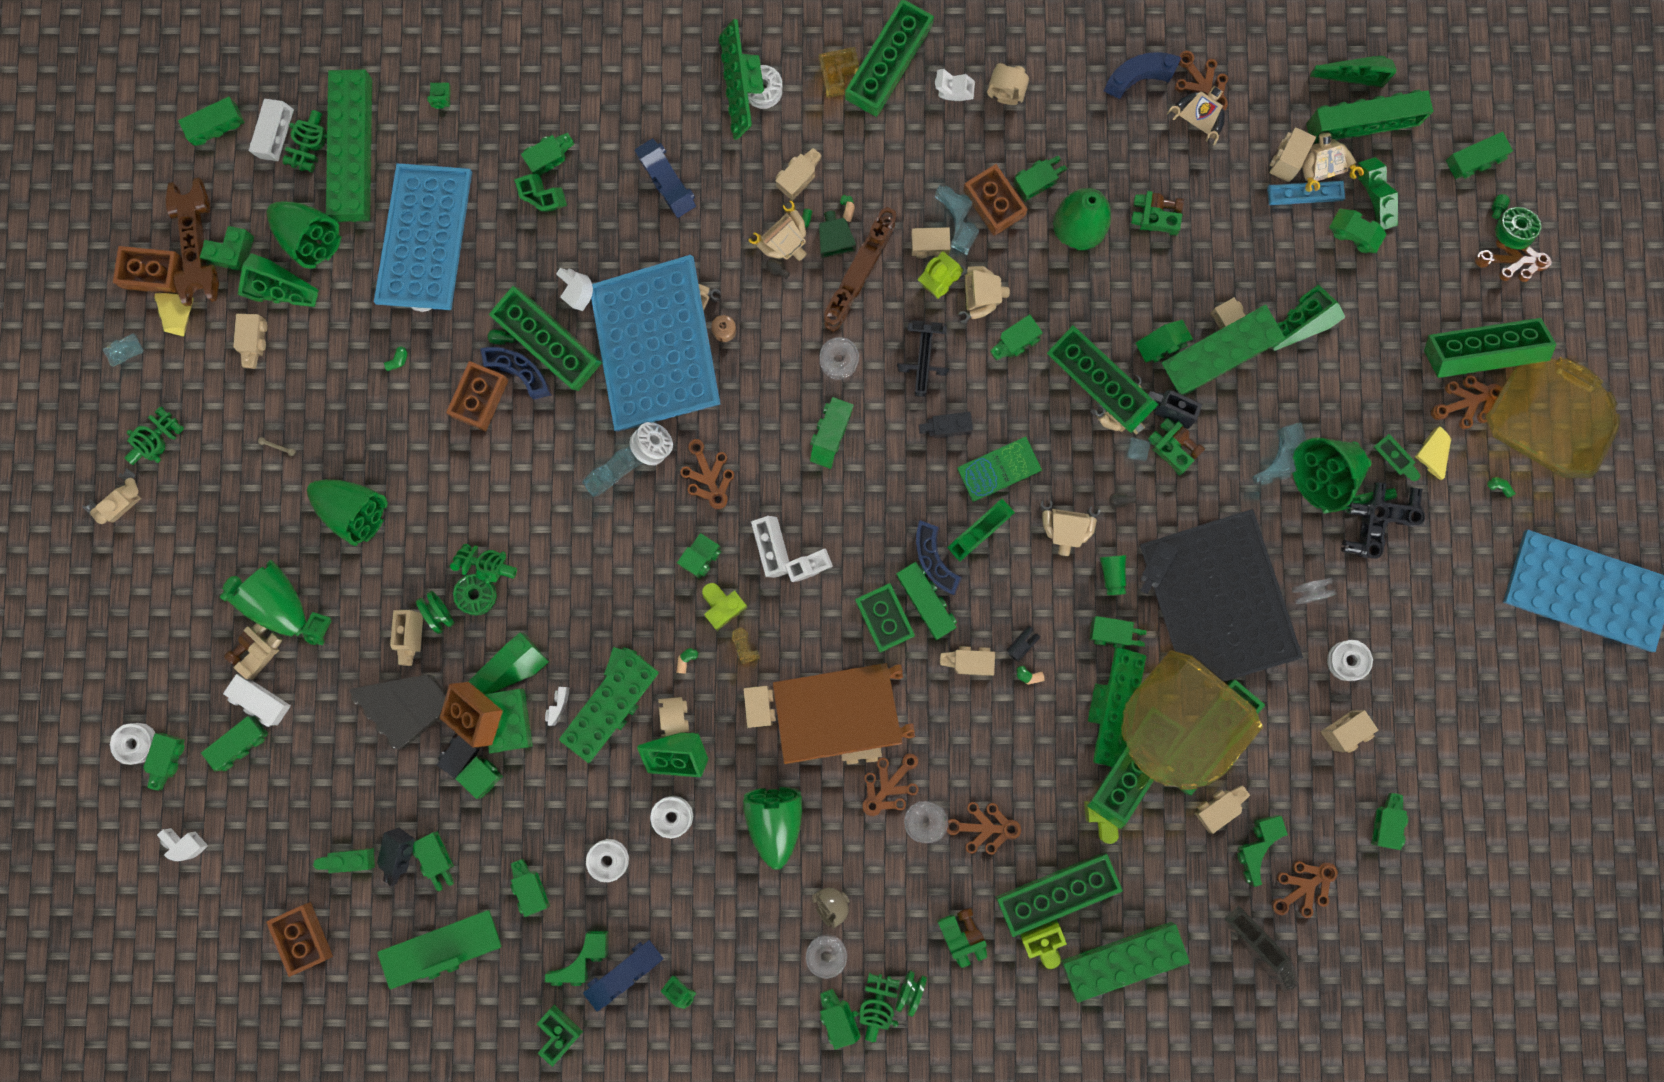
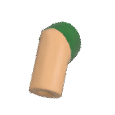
M842 195L840 203L846 205L843 218L851 222L855 209L853 198L850 195Z
M688 648L678 656L676 673L686 674L687 663L691 659L696 660L698 657L697 650Z
M1019 666L1016 670L1018 679L1025 684L1030 685L1045 681L1043 672L1032 674L1026 670L1025 666Z

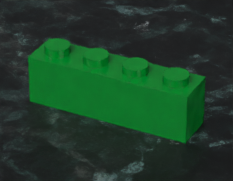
M915 562L896 573V577L935 640H938L956 629L955 624L957 621L952 613H947L945 601L942 597L938 598L935 591L937 589L931 580L928 582L925 575L927 573L922 565H918Z

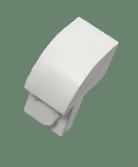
M945 69L937 70L935 85L936 89L939 90V97L954 101L973 99L975 81L967 74L952 76Z
M560 268L556 274L568 284L561 298L572 308L583 311L592 297L593 287L591 280L588 276L577 273L570 268L568 270Z
M822 549L809 556L800 557L786 563L785 567L791 582H797L817 575L819 572L833 567L827 550Z
M171 828L163 829L157 834L161 839L160 843L165 848L170 849L164 856L172 861L192 859L208 847L196 832L187 833L182 839Z

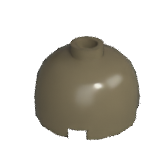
M830 887L821 889L813 894V903L817 902L819 906L816 910L828 927L832 925V929H834L846 920L849 913V899L844 892L841 893L839 890Z

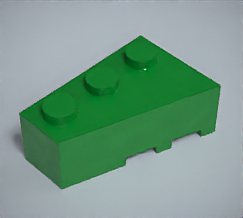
M832 397L830 404L826 403L823 410L825 417L824 419L820 418L816 428L819 430L818 434H814L810 445L813 446L810 462L829 469L832 468L835 454L838 452L839 444L853 411V404Z

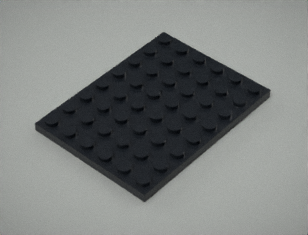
M1253 509L1140 544L1146 566L1160 541L1178 549L1163 580L1158 584L1157 588L1154 587L1188 692L1303 658Z

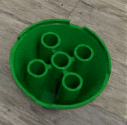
M1315 437L1303 441L1294 451L1292 462H1294L1295 471L1292 474L1298 490L1311 505L1318 509H1326L1328 512H1337L1346 508L1353 501L1372 463L1358 442Z

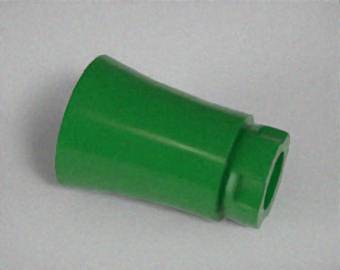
M1127 555L1099 557L1107 595L1126 594Z

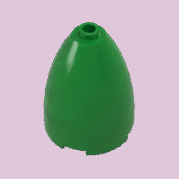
M1093 188L1078 189L1067 195L1056 209L1053 218L1054 232L1063 244L1065 243L1077 250L1094 248L1107 235L1111 223V209L1107 198L1100 191Z
M281 201L274 202L268 206L266 214L271 232L282 249L302 267L316 268L317 264L324 261V259L328 261L337 251L341 242V236L339 235L340 225L330 216L313 207L296 202ZM316 239H319V240H321L322 242H321V244H319V243H318L317 241H315V240H316Z
M318 480L310 483L307 487L308 499L318 517L337 536L353 546H357L362 541L368 542L377 533L384 521L381 517L384 509L388 506L387 499L370 488L342 480Z
M270 560L266 563V569L264 567L259 568L235 590L237 593L235 596L230 594L226 600L258 625L279 634L291 637L295 634L298 637L306 624L301 601L283 571L273 560Z
M779 787V790H766V788L752 790L744 795L743 800L744 816L750 837L764 862L772 869H781L791 857L798 839L802 817L801 791L791 787Z

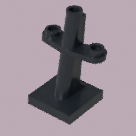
M908 320V331L921 332L918 364L897 363L899 372H909L910 369H917L915 396L926 397L929 370L936 371V375L947 376V372L950 371L948 367L929 365L932 334H946L947 325L946 323Z

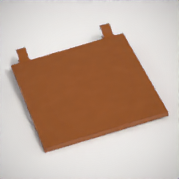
M887 663L773 682L784 764L902 744V737L914 738L913 724L899 727L890 678H903L902 666L895 665L888 669Z

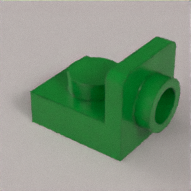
M430 83V96L427 97V101L431 107L436 109L450 107L451 86L449 83Z
M312 612L302 630L306 642L312 645H323V636L332 622L331 618Z
M672 976L660 991L675 1007L682 1009L688 1007L696 995L694 990L688 989L676 976Z

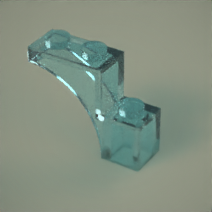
M939 185L935 198L940 200L949 209L955 224V235L951 247L968 255L979 233V229L974 224L964 222L973 202L966 195H958L950 187Z
M1301 422L1282 427L1278 430L1279 448L1276 458L1265 471L1253 476L1254 484L1261 482V485L1272 483V479L1278 477L1280 480L1288 479L1292 473L1296 472L1291 454L1294 453L1299 444L1307 440Z
M630 446L617 451L605 465L592 470L582 483L590 494L595 497L606 492L616 481L642 464V462L634 456Z

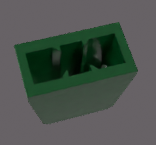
M833 210L825 212L826 222L819 224L821 258L856 251V242L846 219H837Z

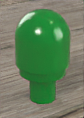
M1499 194L1495 197L1492 204V218L1499 219L1501 214L1507 211L1510 198L1506 194Z
M492 329L487 335L489 342L496 345H505L506 342L514 343L515 340L512 335H507V332L504 330Z
M237 576L229 577L223 584L222 589L224 591L219 598L227 601L226 598L230 594H237L235 590L242 584V580Z

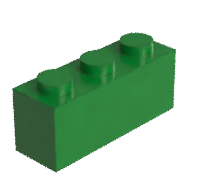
M230 97L178 120L186 139L193 146L203 145L207 140L220 137L224 132L237 129L241 124L245 123L237 104Z
M1502 131L1453 153L1446 162L1455 180L1461 177L1467 179L1474 175V172L1477 170L1482 172L1490 168L1492 163L1500 164L1508 159L1507 156L1513 152V149Z
M247 716L202 751L201 754L214 771L225 772L234 765L233 762L236 759H242L248 755L250 748L262 744L268 732L255 716Z

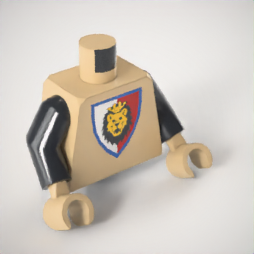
M1213 86L1208 95L1202 91L1188 94L1182 97L1175 106H1172L1168 110L1167 115L1170 112H1174L1175 117L1172 120L1181 116L1208 134L1206 142L1209 138H1213L1215 140L1213 145H1215L1225 123L1223 105L1217 102L1223 91Z

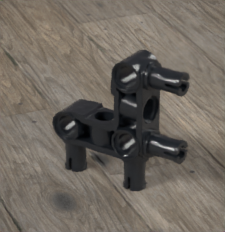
M1374 482L1373 496L1369 502L1365 504L1351 502L1347 506L1354 508L1347 509V514L1362 515L1363 517L1359 542L1343 540L1341 545L1349 546V548L1341 547V551L1344 553H1355L1363 558H1380L1384 552L1386 541L1384 535L1388 523L1396 522L1397 525L1417 526L1425 521V513L1422 506H1420L1423 489L1410 487L1408 504L1406 506L1384 501L1387 484ZM1376 508H1378L1377 516L1375 515ZM1412 513L1414 514V519H1413V520H1411V514H1412ZM1370 546L1373 547V551L1371 554L1369 553Z

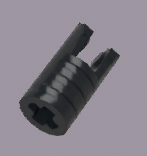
M1030 625L1024 629L1006 650V653L1017 662H1020L1040 639V635L1037 633L1032 635L1027 642L1025 641L1033 631Z

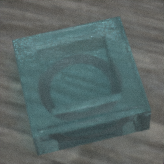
M1132 437L1126 457L1145 462L1150 442Z

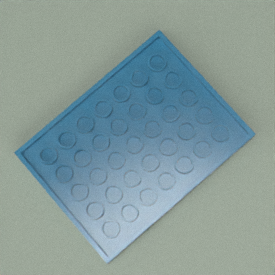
M692 255L592 284L593 293L591 300L614 431H622L641 426L646 422H656L720 405L695 262Z

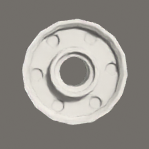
M761 65L763 85H766L767 88L764 89L762 94L748 93V101L754 107L767 109L780 101L782 96V79L774 68Z
M654 422L642 424L630 437L629 442L634 456L647 465L661 463L673 448L672 438L668 431Z
M1347 640L1335 644L1330 649L1327 656V664L1330 672L1338 679L1356 681L1363 679L1369 674L1373 664V657L1365 644L1355 640ZM1347 656H1351L1353 658V664L1351 666L1348 665L1346 662Z
M142 723L122 725L116 729L111 737V753L116 760L123 764L143 763L146 761L155 731L147 724ZM133 739L137 743L135 748L132 746Z
M668 796L663 798L652 809L650 817L652 827L656 833L665 838L671 839L681 836L688 831L692 824L693 811L691 806L682 797ZM669 812L676 814L677 819L675 822L668 820L667 814Z
M613 839L599 841L590 848L586 857L588 872L594 879L600 882L617 880L625 873L629 864L627 849L622 843ZM610 856L612 858V865H605L603 857Z

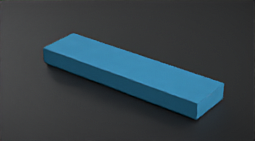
M1319 182L1320 189L1315 191L1314 186L1311 185V192L1305 190L1307 183L1269 185L1267 187L1269 205L1343 201L1345 199L1344 182Z

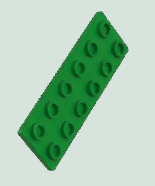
M733 19L719 35V44L722 48L721 61L724 63L723 76L727 86L726 97L729 101L728 113L731 116V132L733 133L734 140H738L752 126L748 93L762 94L764 87L759 55L742 54L738 20Z
M1115 648L1108 685L1095 684L1088 722L1100 724L1093 759L1094 763L1112 767L1131 738L1146 655L1122 648Z
M628 649L559 738V741L587 763H590L610 736L617 729L621 731L628 722L625 720L626 717L636 712L639 708L637 703L640 701V697L657 677L659 671L631 649Z
M487 910L378 952V957L388 987L393 989L420 978L428 977L429 980L441 976L440 972L447 970L448 973L459 969L461 963L499 949L502 945L491 912Z

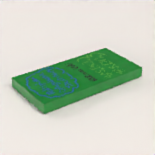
M1026 436L957 467V471L972 502H976L1042 471Z

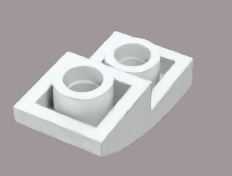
M559 687L558 691H555L557 706H549V710H546L545 721H548V726H555L561 718L569 696L568 687Z

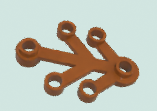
M1183 51L1179 56L1181 57L1179 65L1187 68L1197 83L1179 79L1175 84L1176 91H1202L1208 95L1212 89L1214 70L1217 67L1216 60L1209 59L1206 62V77L1204 79L1193 64V53ZM1182 59H1187L1188 63L1183 62ZM1211 63L1214 65V67L1211 68L1208 66V64ZM1222 73L1216 78L1217 88L1223 91L1217 102L1223 105L1222 109L1225 111L1228 101L1224 96V90L1228 82V76ZM1219 78H1223L1225 82H1220ZM1181 83L1184 87L1180 88L1178 84Z
M1499 239L1496 241V246L1506 251L1509 255H1493L1490 251L1485 250L1479 252L1475 258V263L1482 268L1488 267L1491 262L1512 264L1510 267L1504 268L1499 274V277L1504 281L1510 280L1513 273L1524 264L1531 266L1519 273L1518 278L1522 282L1529 281L1536 271L1546 270L1551 265V258L1547 254L1537 253L1529 246L1521 249L1529 257L1523 256L1516 249L1502 244Z
M1469 375L1463 379V385L1467 388L1472 387L1482 392V394L1475 395L1460 388L1457 382L1452 381L1445 386L1446 392L1464 398V400L1447 406L1438 404L1431 409V416L1435 420H1442L1448 416V413L1468 407L1464 417L1459 421V426L1462 429H1468L1473 425L1472 418L1478 404L1486 400L1482 412L1477 415V420L1480 423H1485L1491 419L1490 411L1493 404L1502 400L1504 391L1497 384L1486 386L1478 382L1476 377ZM1468 379L1472 380V385L1467 382ZM1450 385L1454 386V391L1450 389ZM1493 390L1496 391L1497 396H1494V395L1492 394V391H1493ZM1439 408L1443 409L1444 414L1439 413ZM1482 414L1486 415V420L1482 419ZM1464 420L1468 421V426L1464 425Z
M694 439L689 443V450L693 455H696L704 475L692 471L687 466L683 467L680 473L685 479L691 478L708 485L711 491L708 492L699 489L696 484H690L687 490L691 496L697 495L709 500L712 508L722 509L728 502L725 492L730 481L735 477L734 472L730 469L723 472L724 479L718 489L715 482L722 465L727 462V455L724 452L717 453L716 462L712 471H710L703 454L704 444L701 440ZM695 445L700 446L699 451H694L693 448ZM724 455L725 459L724 461H719L718 457ZM686 469L690 470V474L687 476L683 475V471ZM728 472L732 473L730 479L725 477V474ZM691 487H696L697 491L691 493L690 489ZM721 497L722 501L720 503H716L715 498Z
M906 754L903 757L902 766L889 781L887 773L888 760L880 758L877 761L880 771L881 790L876 796L874 789L875 774L867 773L864 780L867 783L868 798L863 802V810L867 815L876 816L882 809L903 810L906 807V802L902 798H898L895 801L882 802L887 795H916L918 793V786L914 783L908 786L894 787L909 769H914L918 765V759L914 754ZM908 758L914 759L913 765L907 764ZM881 760L886 761L887 765L885 767H880L879 762ZM868 775L874 776L873 782L867 781ZM910 786L916 787V791L914 793L909 792ZM897 801H903L904 805L902 808L896 806ZM870 803L876 804V808L874 810L869 809Z
M975 802L968 803L967 811L974 814L982 824L959 823L956 819H949L945 823V830L950 835H956L960 831L982 832L973 841L966 843L965 849L971 854L975 853L977 848L993 833L1001 834L993 842H988L985 845V851L990 855L995 854L997 848L1007 839H1016L1021 834L1020 824L1015 820H1007L998 810V806L995 803H989L986 811L994 815L1001 825H993ZM971 804L976 805V810L973 812L969 809ZM991 805H994L996 807V810L993 813L989 811V807ZM951 823L956 824L955 830L949 829ZM1009 826L1015 828L1013 833L1008 832ZM969 844L975 845V849L973 851L968 850ZM989 845L994 846L993 852L987 850Z
M1301 861L1293 863L1292 868L1296 873L1308 872L1316 874L1311 879L1289 876L1284 872L1278 873L1277 881L1280 884H1293L1300 887L1283 899L1277 898L1273 900L1271 904L1273 912L1278 915H1285L1289 911V905L1305 894L1304 905L1300 908V914L1306 918L1312 917L1315 886L1320 883L1321 891L1315 900L1318 905L1322 907L1329 904L1330 882H1333L1338 874L1336 867L1331 863H1322L1319 867L1306 865ZM1298 864L1302 865V869L1300 871H1298L1296 868ZM1325 869H1328L1330 872L1328 876L1324 875ZM1282 875L1286 876V881L1284 882L1280 879ZM1321 897L1325 898V902L1323 904L1320 903ZM1277 903L1282 904V908L1280 910H1277L1276 908ZM1305 908L1309 909L1308 915L1304 914Z

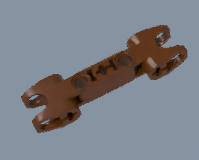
M199 177L194 178L192 189L185 195H181L178 186L174 182L168 183L166 208L171 219L178 218L184 269L174 272V283L180 301L185 307L191 306L195 291L204 289L207 299L214 302L218 296V273L214 265L207 266L206 262L200 258L204 244L201 214L210 212V199L204 183Z
M886 207L880 211L875 219L868 237L860 247L839 289L834 293L825 310L826 329L832 332L838 330L847 317L853 301L861 291L881 251L885 248L895 229V210ZM884 213H890L892 214L893 218L887 215L882 217V215ZM831 316L837 317V319L831 320L829 318ZM828 323H830L831 325H835V324L838 323V325L832 327V326H830Z

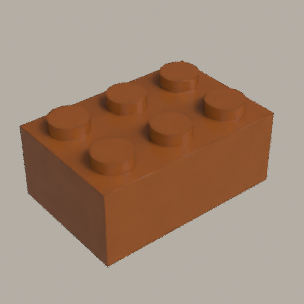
M997 164L964 184L963 192L993 236L1025 217L1028 209Z
M118 246L113 283L122 289L178 294L174 283V272L182 270V256L175 251Z
M469 361L446 414L451 418L487 431L509 380L503 374Z
M471 683L449 684L439 718L470 746L481 747L492 745L503 710Z
M311 902L266 921L288 977L333 957Z

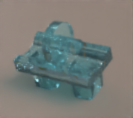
M134 333L119 341H113L112 345L103 349L112 367L144 351Z

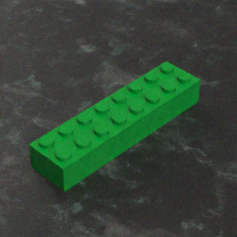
M366 69L328 70L326 215L337 222L370 221L372 78Z

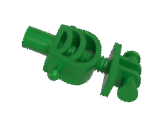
M312 110L308 122L297 120L296 124H289V127L292 129L291 138L300 146V149L296 150L286 147L285 151L293 155V157L284 155L283 164H289L292 168L299 166V170L302 171L308 170L311 173L314 171L315 164L308 163V160L318 163L319 159L307 151H317L325 145L327 131L322 126H319L322 113ZM298 136L303 139V142L298 141Z
M159 407L155 411V414L161 417L159 420L153 415L148 417L157 426L155 430L139 426L134 431H127V435L130 436L127 441L134 447L124 457L130 464L134 465L142 456L151 461L154 459L156 463H159L161 458L158 456L166 448L164 439L160 435L164 432L170 439L175 440L177 437L171 430L173 429L176 434L184 430V427L178 424V420L176 418L171 419L172 414L170 412L167 413L163 407ZM146 431L150 432L149 436H146L143 433ZM140 437H142V438H144L145 440L140 441V440H138V439H139Z
M468 544L462 545V549L457 551L453 557V562L450 564V568L453 571H458L460 566H462V574L466 575L471 565L476 566V577L479 580H483L486 584L497 582L500 575L514 579L517 574L516 567L506 565V553L504 551L499 553L494 550H487L476 558L478 556V546H474L471 550V546Z
M869 972L867 983H875L876 987L866 985L865 991L877 993L876 998L863 1000L860 1012L853 1011L852 1015L853 1017L860 1016V1023L868 1025L865 1040L876 1042L879 1028L888 1030L890 1024L894 1027L899 1025L898 1021L892 1020L894 1016L893 1007L887 1001H884V997L897 998L898 993L890 991L888 988L892 987L898 990L900 980L891 979L890 976H887V980L882 979V974L877 976ZM880 983L885 984V989L879 988ZM874 1003V1007L864 1008L867 1004ZM882 1005L890 1010V1014L882 1009ZM868 1012H872V1015H869V1014L864 1015V1014H865V1013H868ZM880 1014L883 1015V1016H885V1017L887 1018V1020H885L884 1018L880 1017Z

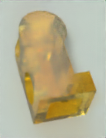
M736 628L732 632V640L741 664L745 665L760 659L758 650L752 651L749 633L744 628Z

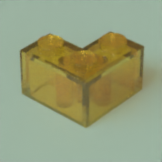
M855 47L818 54L826 98L845 94L843 77L856 74L859 69Z

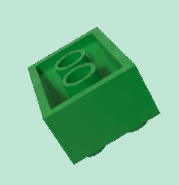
M677 733L640 744L637 747L647 773L702 777L709 760L700 735L695 733Z

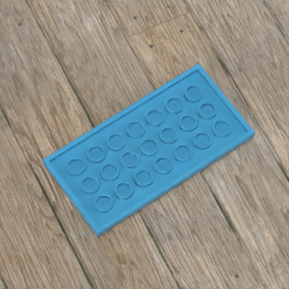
M396 164L374 298L376 305L452 309L472 177L471 169Z
M1524 530L1503 603L1649 652H1656L1664 624V575L1530 530Z

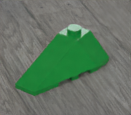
M1372 56L1316 65L1311 71L1310 77L1383 88L1394 76L1397 69L1392 59L1385 56Z
M251 253L243 263L237 295L258 302L270 300L273 303L279 304L280 302H290L292 305L315 307L319 290L271 260Z
M1317 285L1299 299L1298 306L1287 313L1288 317L1283 322L1278 323L1285 339L1271 348L1276 351L1330 329L1345 318L1339 303L1320 285Z
M520 632L468 682L484 695L491 694L525 678L534 676L549 661L527 635Z

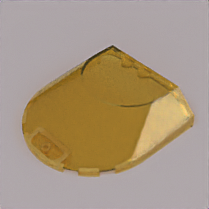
M1560 357L1558 360L1551 359L1545 362L1518 365L1503 385L1488 411L1486 419L1494 438L1563 478H1592L1598 472L1619 430L1620 414H1617L1615 409L1618 403L1611 391L1607 393L1602 386L1603 380L1595 373L1577 362Z
M1170 650L1129 698L1123 712L1122 734L1124 741L1127 742L1131 758L1146 775L1165 786L1172 785L1180 787V789L1189 790L1205 785L1208 786L1221 778L1262 730L1263 726L1255 708L1191 655Z

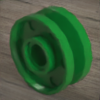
M1513 207L1508 209L1497 222L1495 233L1499 241L1505 246L1521 250L1529 247L1540 234L1542 228L1541 221L1531 210L1523 207Z
M476 574L464 576L457 582L454 587L453 598L457 607L464 613L479 616L486 614L493 608L497 599V591L492 582L486 584L483 580H479ZM475 590H478L479 597L473 600L471 595Z
M430 591L427 593L429 603L423 598H419L416 600V604L428 625L434 632L440 634L444 630L441 622L447 627H451L454 625V621L442 600L436 593Z
M911 970L908 971L901 987L895 1011L901 1012L904 1006L908 1005L907 1015L913 1017L922 998L927 977L921 975L918 981L914 982L915 972Z

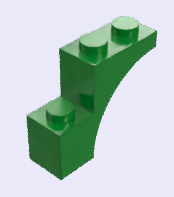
M1376 157L1359 162L1358 167L1363 169L1364 174L1360 176L1358 173V180L1364 185L1370 196L1376 222L1381 225L1383 230L1398 226V192L1387 184V166Z
M1002 498L947 548L959 562L962 561L1015 512Z
M1280 815L1254 821V833L1260 840L1238 847L1237 857L1245 869L1243 872L1246 883L1253 887L1262 885L1260 869L1262 859L1268 848L1278 839L1288 835Z
M609 931L587 932L583 949L578 958L571 965L563 969L548 971L545 974V982H551V986H561L563 982L570 983L571 986H581L582 983H585L588 980V958H591L593 962H600L608 956Z

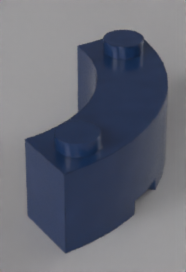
M1162 52L1145 53L1133 57L1114 71L1105 86L1104 92L1121 99L1128 88L1142 79H1156L1169 83L1181 57Z
M652 138L634 150L644 169L653 179L652 182L677 218L696 207L693 201L695 198L690 188L686 189L672 169L664 155L666 150L661 143L657 144Z
M480 348L485 368L493 371L508 372L519 377L526 385L529 396L533 400L552 396L546 379L529 359L505 348Z
M920 520L916 534V545L920 563L929 578L937 586L952 595H956L962 577L951 572L939 555L937 537L940 528Z
M650 940L644 944L639 942L631 949L633 953L599 980L595 977L587 984L589 988L583 994L596 1012L613 1001V999L627 990L664 959Z

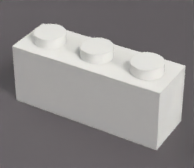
M264 99L249 152L260 159L279 161L294 109L283 101Z
M766 516L751 521L766 577L776 578L788 574L785 564L789 563L777 517Z
M241 674L235 675L223 693L228 697L227 700L236 706L238 704L244 707L243 711L251 716L256 715L260 718L259 721L268 727L270 725H278L291 706L253 680L245 679Z

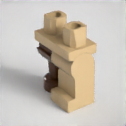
M257 623L253 627L247 626L239 636V644L235 650H229L224 655L225 659L235 665L234 669L245 679L254 680L273 658L274 654H277L279 651L277 647L282 641V638L275 633L266 638L263 634L268 629ZM247 650L249 654L241 661L239 656Z

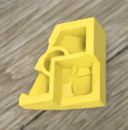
M155 293L154 299L158 306V313L162 320L164 332L184 336L192 304L185 307L181 303L178 294Z
M1439 426L1427 437L1415 458L1426 465L1430 473L1443 480L1445 478L1451 438Z

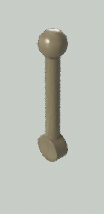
M263 437L258 439L260 445L266 444L287 452L290 456L296 455L295 449L284 448L266 441Z

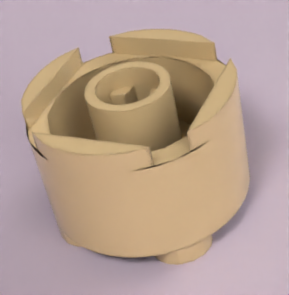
M997 64L993 70L987 94L991 98L993 96L997 97V101L1003 104L1017 105L1018 101L1022 103L1029 83V77L1025 73V69L1020 66L1009 67L1005 64Z
M682 697L658 699V703L663 705V707H659L660 729L665 730V734H661V738L677 733L689 732L688 720H684V713H687L686 700L682 701Z

